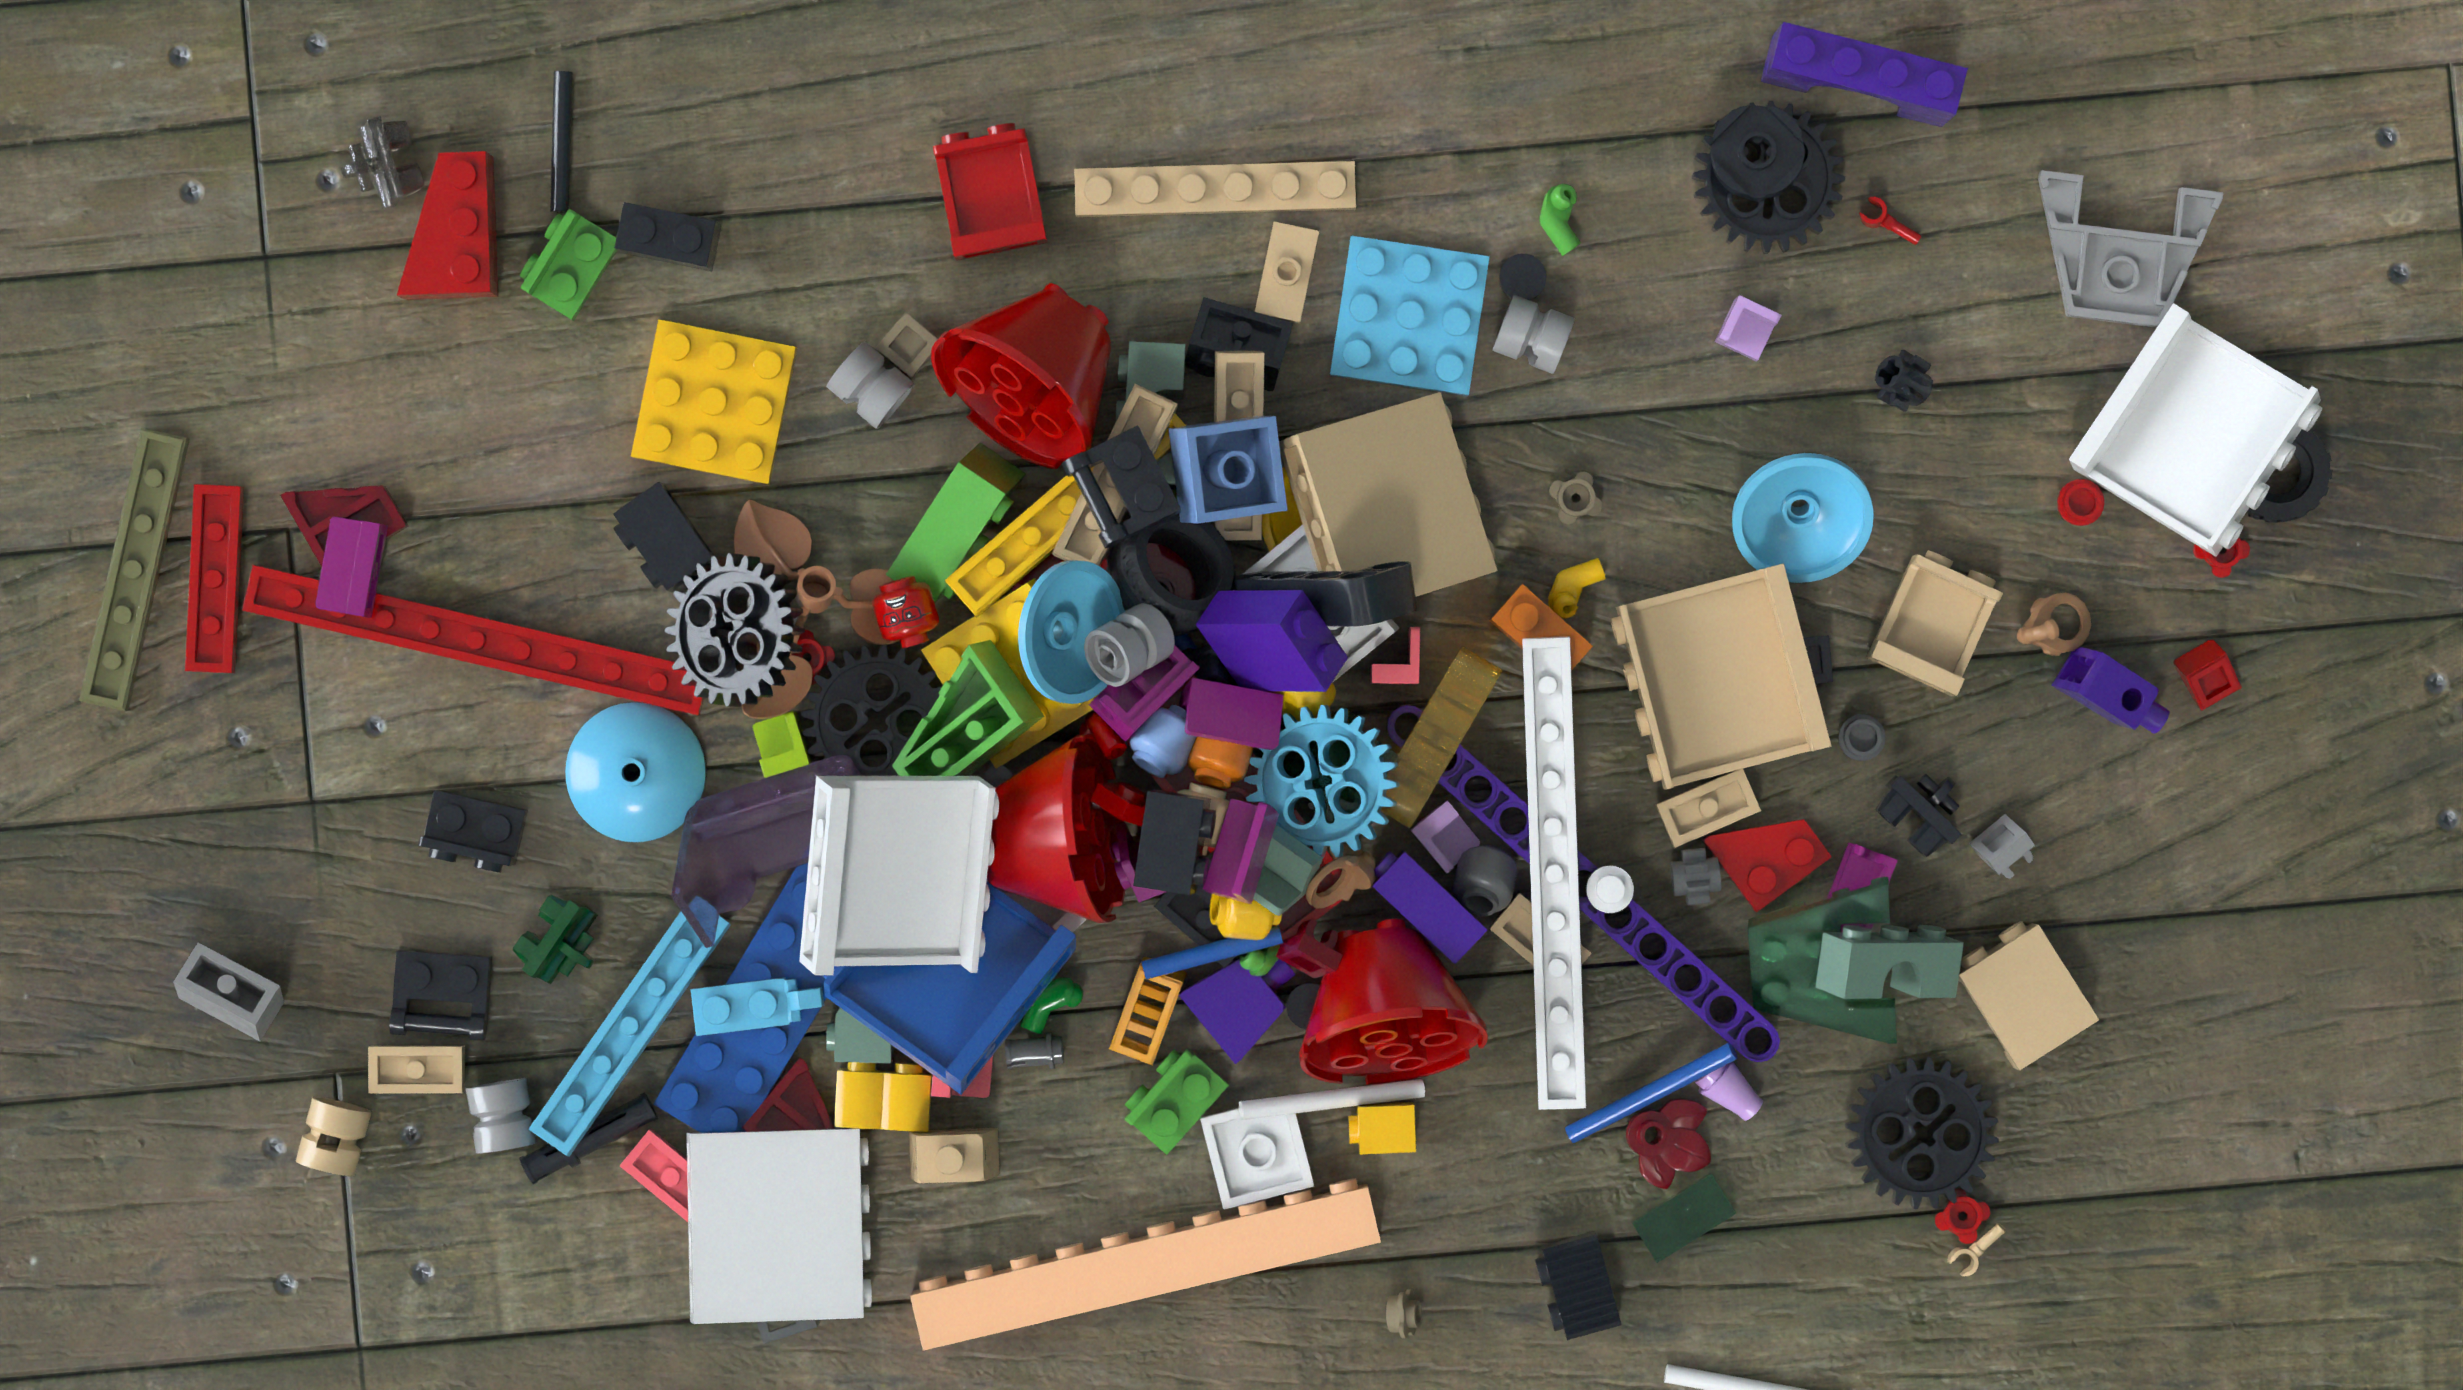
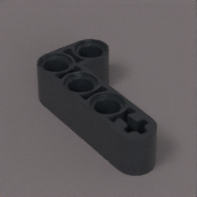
M1409 561L1388 562L1358 571H1261L1238 575L1233 579L1234 591L1303 590L1327 626H1365L1417 611L1412 565Z

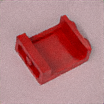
M1015 123L988 127V135L971 139L969 132L945 135L941 137L942 144L933 146L951 234L950 240L956 261L1048 243L1025 128L1016 130Z

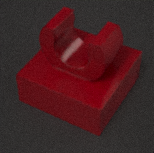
M1315 919L1302 922L1298 928L1297 935L1284 939L1276 954L1277 958L1312 978L1336 972L1343 956L1332 949L1338 939L1336 931L1324 932L1320 942L1315 939L1314 929L1317 925V920Z

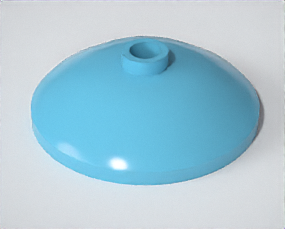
M1792 454L1767 463L1748 478L1741 487L1734 502L1732 529L1738 549L1747 562L1756 570L1784 563L1789 582H1813L1840 572L1859 556L1871 535L1874 519L1873 505L1865 483L1845 463L1821 454ZM1803 499L1806 501L1801 507L1791 506L1796 500Z
M1078 560L1064 561L1052 566L1035 582L1023 605L1018 627V645L1021 661L1030 682L1042 695L1050 700L1068 704L1082 703L1094 698L1107 687V684L1100 680L1091 670L1086 660L1084 651L1085 638L1094 629L1108 621L1115 620L1125 610L1119 587L1111 575L1100 566L1088 561Z
M641 702L623 703L597 713L579 730L567 755L566 784L574 807L592 828L616 840L645 842L672 833L693 814L704 792L706 762L697 736L679 716L663 707ZM630 763L636 764L640 769V776L634 782L627 780L624 776V769Z

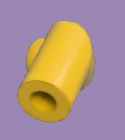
M1599 558L1564 569L1556 575L1548 596L1549 608L1563 619L1574 616L1578 610L1577 603L1583 587L1606 579Z

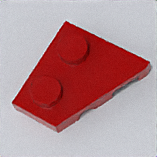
M1804 819L1713 834L1702 839L1712 855L1718 857L1721 867L1755 912L1760 911L1832 857Z

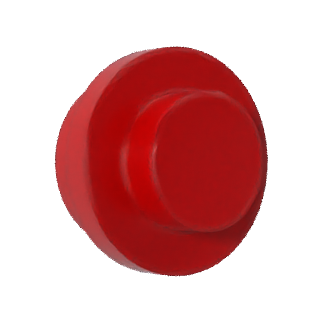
M2076 479L2068 482L2061 488L2057 497L2059 514L2066 522L2075 526H2085L2095 522L2104 509L2105 502L2101 489L2095 483L2086 479Z

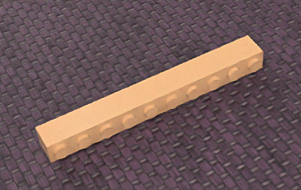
M1356 1178L1342 1180L1329 1184L1330 1192L1312 1196L1311 1189L1300 1190L1283 1195L1285 1203L1267 1207L1265 1200H1259L1238 1206L1239 1214L1221 1218L1220 1211H1211L1193 1216V1225L1175 1229L1174 1221L1147 1227V1236L1130 1239L1128 1232H1123L1101 1238L1102 1246L1084 1250L1083 1243H1076L1055 1249L1057 1257L1041 1261L1038 1260L1037 1254H1030L1011 1259V1268L993 1272L992 1265L989 1264L965 1270V1279L947 1283L946 1275L921 1280L919 1281L920 1289L912 1291L910 1298L922 1349L924 1351L1381 1243L1368 1185H1358Z

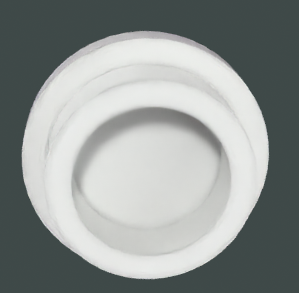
M1603 866L1595 870L1589 877L1586 893L1590 903L1596 909L1605 913H1615L1623 910L1630 903L1634 893V886L1631 877L1623 869L1616 866Z

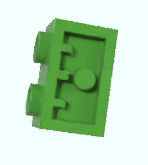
M569 209L565 216L559 213L552 220L544 236L549 242L540 256L534 253L528 259L521 271L520 277L524 279L521 285L522 290L574 321L618 250L614 248L615 236L585 219L572 209Z
M1188 1047L1181 1055L1173 1049L1155 1069L1162 1075L1150 1089L1142 1084L1124 1104L1130 1110L1124 1120L1131 1126L1134 1125L1166 1155L1229 1086V1083Z

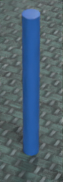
M1728 1042L1566 1126V1133L1571 1142L1576 1143L1737 1060V1054L1733 1046Z

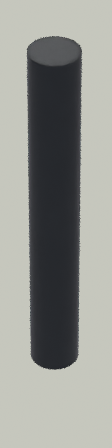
M554 71L550 212L566 213L569 210L572 72Z

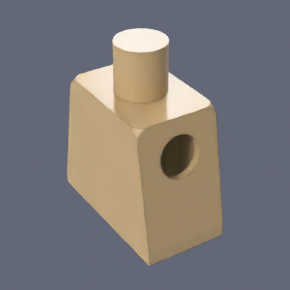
M998 1128L929 1130L928 1132L909 1131L910 1178L917 1183L986 1181L999 1175Z

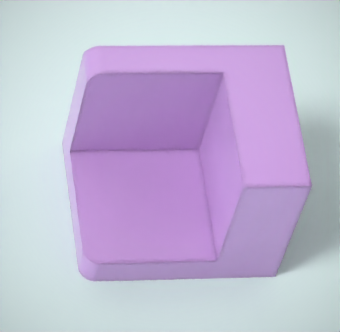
M1739 295L1734 299L1714 342L1757 362L1774 326L1778 324L1782 315Z
M1448 800L1442 802L1410 829L1445 873L1450 872L1454 868L1453 866L1458 863L1463 852L1480 844L1479 839Z

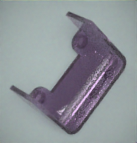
M833 756L707 796L697 801L687 811L671 897L705 948L712 947L715 944L719 914L737 911L745 907L751 900L758 878L809 862L816 776H861L849 756Z

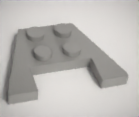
M2041 170L2038 181L2066 317L2157 328L2175 301L2188 273L2187 270L2198 247L2203 242L2208 231L2207 228L2216 210H2218L2222 202L2223 192L2179 188L2173 236L2078 224L2084 175Z

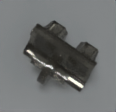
M381 116L367 119L366 125L360 127L359 130L368 158L365 157L362 143L349 146L352 163L342 166L341 172L343 178L357 177L361 192L370 191L375 188L370 174L372 173L382 208L394 207L404 197L424 187L422 173L417 163L396 168L391 152L407 149L412 145L406 121L382 123Z

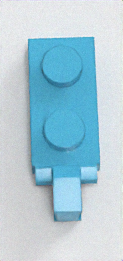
M786 977L690 989L696 1036L790 1025L791 1022L801 1021L800 1010L824 1006L822 987L798 990L797 980H786Z

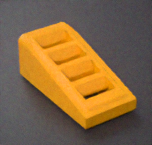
M1143 957L1142 961L1148 960V959H1152V958ZM1141 961L1109 1049L1153 1066L1187 972L1181 970L1148 979L1171 988L1169 991L1145 982L1146 977ZM1139 994L1165 1003L1164 1009L1138 1000ZM1134 1012L1158 1021L1157 1027L1131 1018L1132 1013ZM1126 1029L1152 1038L1151 1044L1148 1045L1124 1036Z

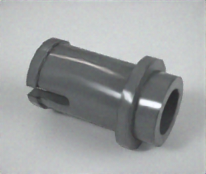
M1047 1032L1046 1037L1005 1039L1007 1069L1049 1065V1069L1052 1070L1055 1069V1064H1064L1062 1036H1053L1052 1032Z

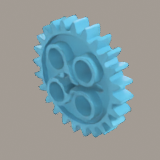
M1328 705L1320 706L1317 718H1314L1308 707H1302L1300 712L1301 721L1299 722L1290 713L1284 714L1283 721L1286 729L1282 730L1280 728L1279 745L1276 749L1267 750L1259 748L1264 752L1262 758L1254 757L1250 759V764L1258 768V774L1245 777L1244 781L1257 785L1258 791L1246 797V800L1248 802L1267 803L1279 813L1276 825L1307 847L1313 846V851L1323 858L1327 846H1330L1336 858L1343 856L1344 842L1354 851L1360 850V834L1370 840H1374L1377 835L1371 824L1373 822L1383 825L1388 824L1389 820L1381 812L1382 806L1393 807L1397 804L1392 798L1386 796L1387 789L1400 787L1399 782L1387 779V772L1397 768L1398 763L1384 762L1382 758L1392 748L1391 745L1376 746L1374 744L1380 730L1373 728L1364 733L1362 728L1365 723V717L1358 716L1351 723H1347L1348 709L1340 708L1334 719L1331 718ZM1313 740L1318 744L1320 771L1322 775H1330L1332 778V784L1325 787L1326 797L1335 819L1331 824L1326 819L1324 792L1322 789H1314L1312 786V780L1319 778L1318 766L1310 750V742ZM1337 740L1344 741L1350 749V759L1342 767L1335 766L1329 758L1330 746ZM1291 751L1301 754L1305 761L1303 772L1296 778L1289 776L1283 766L1285 756ZM1348 786L1354 787L1361 796L1360 807L1352 814L1346 812L1339 802L1341 792ZM1302 797L1310 799L1315 806L1314 818L1307 824L1297 820L1294 814V806Z

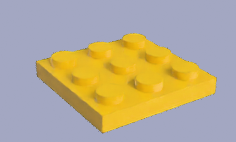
M658 319L631 457L770 485L797 347Z
M1035 578L991 605L977 618L975 616L921 649L944 685L945 681L951 679L963 660L961 656L969 644L991 640L1043 713L1044 717L990 759L996 769L1093 710L1089 704L1097 697L1095 696L1088 701L1076 704L1060 703L1046 698L1030 682L1020 657L1018 627L1023 605L1036 582Z

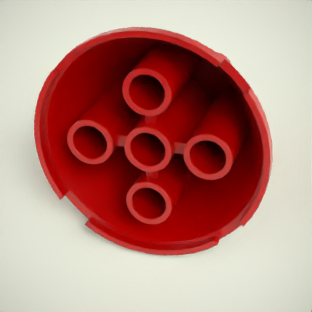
M1049 283L1039 292L944 332L932 346L931 362L935 375L948 397H952L955 392L961 400L971 409L966 417L984 434L1025 460L1043 467L1057 469L1068 458L1091 449L1112 346L1110 337L1105 329L1109 321L1106 315L1097 307L1092 305L1084 307L1069 297L1060 286Z
M1093 734L1077 735L995 787V792L999 799V812L997 818L992 820L991 838L994 843V860L988 866L987 880L994 887L1097 923H1108L1116 919V914H1111L1113 907L1123 905L1126 891L1122 887L1115 870L1114 863L1118 861L1112 848V843L1118 841L1116 824L1124 821L1090 800L1098 783H1108V780L1116 778L1111 760L1105 757Z
M1388 919L1378 923L1377 929L1362 932L1346 930L1337 933L1338 939L1332 949L1343 956L1337 971L1326 974L1322 978L1299 1051L1300 1066L1307 1075L1335 1084L1343 1083L1342 1076H1365L1366 1085L1407 1081L1436 1074L1464 1063L1470 1059L1469 1050L1477 1044L1479 1048H1484L1488 1041L1485 1022L1420 932L1406 928L1405 921L1402 919Z

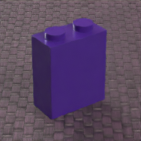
M1303 590L1218 591L1196 623L1202 635L1239 687L1260 691L1326 692L1348 659V656Z
M1403 850L1397 856L1388 851L1376 864L1374 869L1376 878L1372 887L1454 964L1487 931L1477 919Z

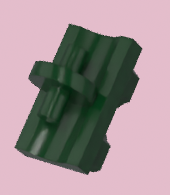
M549 895L540 907L538 916L552 926L543 939L530 931L522 934L514 945L513 951L525 963L522 968L525 973L532 978L537 977L552 984L559 972L568 977L577 963L588 969L594 964L595 960L585 951L594 940V937L587 933L598 914L574 901H565L556 896Z

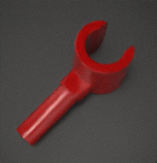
M1875 196L1868 198L1871 204L1878 206L1882 210V214L1877 219H1869L1859 212L1860 219L1866 227L1879 228L1882 226L1914 245L1918 243L1921 235L1887 213V206L1881 198Z

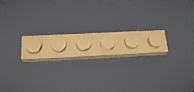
M1355 161L1074 169L1076 217L1356 210Z

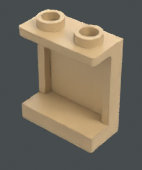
M1927 550L1925 557L1918 554L1911 557L1866 658L1949 696H1957L1965 680L1962 676L1991 612L1996 602L2000 601L2003 593L1993 588L1996 582L1994 579L1974 570H1970L1968 576L1950 569L1953 564L1952 560Z
M2020 921L2000 933L1998 936L2002 942L1987 952L1981 946L1962 957V968H1960L1958 980L1962 982L2005 1049V1056L2013 1068L2022 1070L2099 1021V1018L2041 927L2034 923L2025 926L2023 921Z

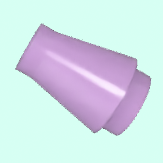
M1734 1062L1694 1081L1699 1086L1698 1091L1700 1094L1736 1113L1744 1121L1752 1118L1763 1104V1099L1755 1093Z

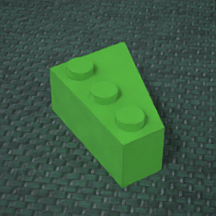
M980 442L958 462L886 575L894 581L915 576L916 582H925L929 585L935 603L943 595L951 599L955 592L948 586L945 579L989 542L990 539L985 536V533L993 522L999 525L1014 503L1010 497L1026 473Z
M991 640L968 645L961 656L963 660L951 679L945 681L938 693L940 696L926 717L921 719L892 765L899 776H970L1044 717Z

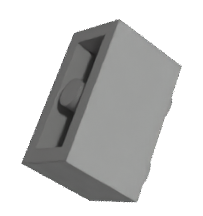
M197 943L173 981L179 999L258 1041H261L284 1004L281 988L278 984L200 943Z

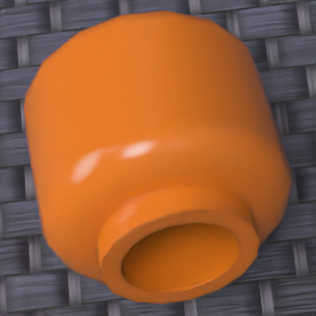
M1197 736L1190 751L1187 764L1195 772L1194 778L1198 782L1211 787L1226 789L1231 786V783L1239 782L1246 776L1254 747Z

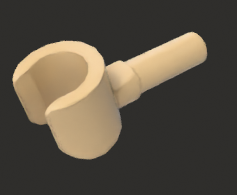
M1997 1223L1969 1248L1962 1246L1954 1248L1948 1255V1263L1954 1262L1961 1254H1968L1971 1260L1970 1265L1960 1275L1970 1276L1974 1274L1978 1269V1258L2006 1232L2005 1228L2000 1223Z

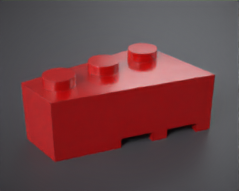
M488 152L438 153L398 288V297L404 300L498 297L494 157Z

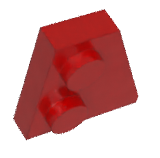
M1127 782L1098 783L1090 799L1092 802L1122 821L1138 826L1143 824L1147 794Z

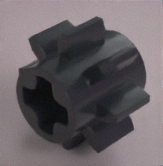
M1901 350L1899 357L1893 355L1885 358L1878 366L1875 375L1877 385L1882 388L1877 398L1890 406L1897 407L1903 412H1907L1909 405L1917 406L1922 404L1932 391L1933 380L1926 374L1931 364L1918 355L1910 354L1906 350Z

